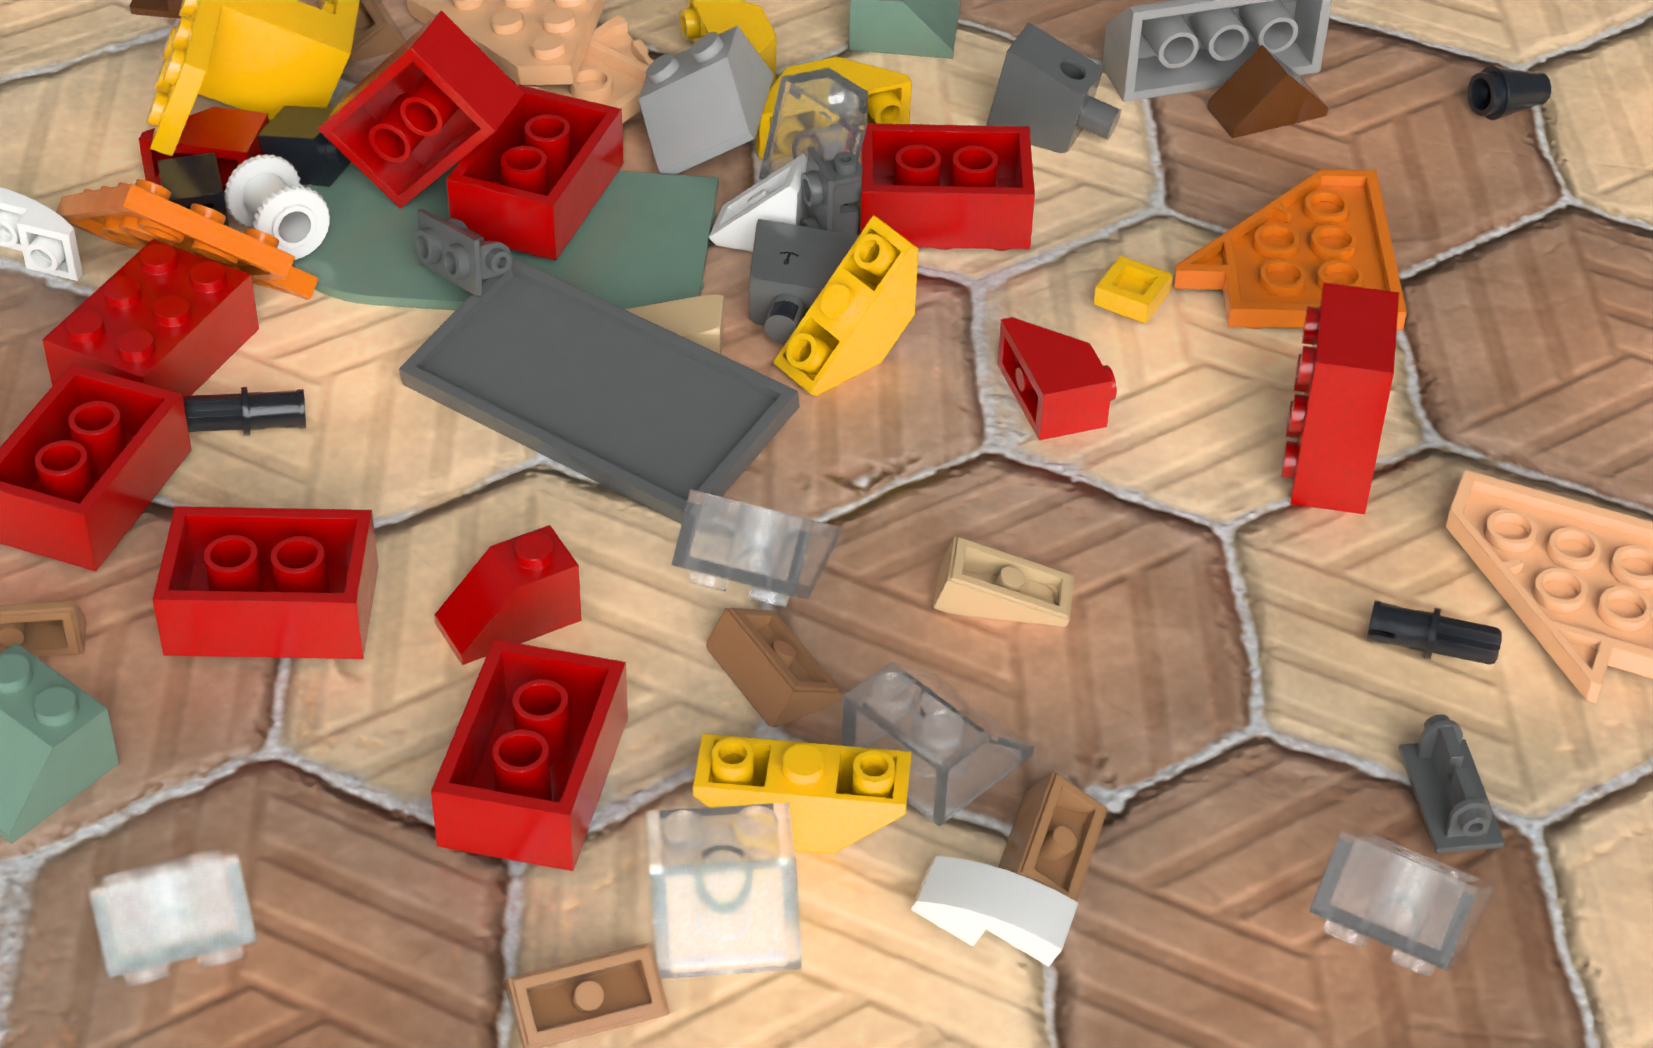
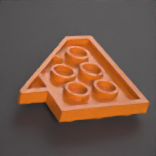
M1321 169L1175 266L1174 289L1223 290L1228 327H1247L1251 329L1303 328L1307 306L1319 307L1323 282L1399 292L1397 330H1403L1407 314L1377 170Z
M137 179L135 185L120 182L116 187L101 186L100 190L84 189L83 193L62 196L56 213L63 217L70 225L107 241L141 250L152 239L247 272L251 274L253 284L304 299H311L318 281V277L292 266L295 256L278 249L279 239L253 228H245L244 233H241L224 225L226 216L222 213L199 204H192L190 209H187L169 201L172 194L171 191L146 180Z

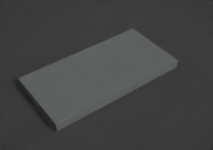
M512 256V265L506 273L486 279L482 283V296L477 297L471 294L399 368L404 386L692 530L695 529L800 407L797 390Z

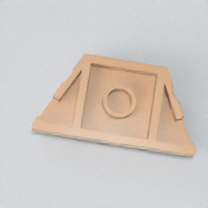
M617 14L595 29L574 84L523 86L622 109L623 124L641 111L638 98L647 76L646 70L655 60L649 57V50L641 39L633 41L628 34V22L624 17Z

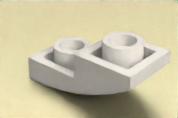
M0 187V246L23 251L26 269L78 281L83 275L74 228L63 217L42 203L20 193Z
M935 856L928 867L911 910L971 946H974L985 930H988L1013 947L1027 953L1049 967L1063 949L1078 902L1037 881L1002 868L961 858Z

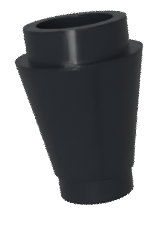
M1494 66L1486 67L1480 73H1476L1468 85V101L1471 109L1477 115L1485 116L1489 120H1496L1537 105L1545 104L1551 95V83L1546 74Z

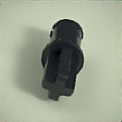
M241 387V394L195 395L183 398L189 432L243 429L244 436H250V430L306 428L304 389L280 392H248L247 387Z
M1375 600L1366 641L1391 644L1425 652L1424 658L1431 659L1432 653L1490 665L1494 664L1498 659L1502 642V631L1497 627L1440 616L1441 609L1434 608V613L1398 607L1397 605Z

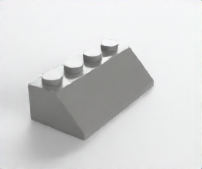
M1172 0L1131 6L1106 22L1102 68L1123 102L1219 88L1261 45L1298 75L1320 72L1332 0Z

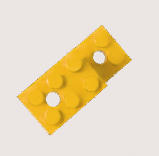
M183 0L179 12L181 18L178 26L172 27L163 51L162 58L165 59L154 88L157 92L153 98L146 120L147 124L155 126L150 149L173 156L198 94L241 110L268 113L269 120H272L284 106L327 108L351 55L360 0H319L322 2L320 8L298 0Z

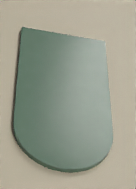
M458 163L401 209L354 164L347 166L330 187L309 184L305 188L310 187L312 191L315 190L327 203L330 215L329 231L322 244L304 258L294 260L292 266L318 277L315 290L343 301L366 305L456 311L471 293L422 266L415 250L414 238L415 233L419 230V209H424L443 220L450 218L446 179ZM618 171L556 261L510 249L511 256L623 309L701 296V291L704 288L703 278L710 242L708 237L712 230L713 220L716 217L715 206L719 188V177Z

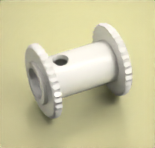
M267 154L251 157L238 165L226 183L224 192L226 194L225 201L229 214L239 224H243L245 227L250 226L253 229L263 231L279 239L277 248L295 256L294 260L310 255L312 251L322 244L329 231L330 215L326 201L315 190L312 191L310 187L305 188L299 183L300 177L297 175L298 172L294 169V166L289 164L287 160L282 159V157L268 156Z

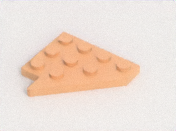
M406 0L409 15L424 24L428 23L442 10L510 79L519 85L574 84L606 0Z
M1465 470L1450 507L1446 528L1587 701L1597 702L1607 666L1653 679V522Z

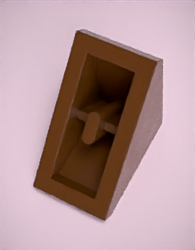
M1263 45L1208 100L1207 109L1231 138L1325 117L1328 111L1327 105L1310 86Z

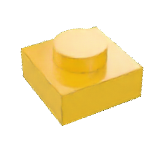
M1120 255L1096 285L1094 305L1146 324L1171 292L1173 274Z

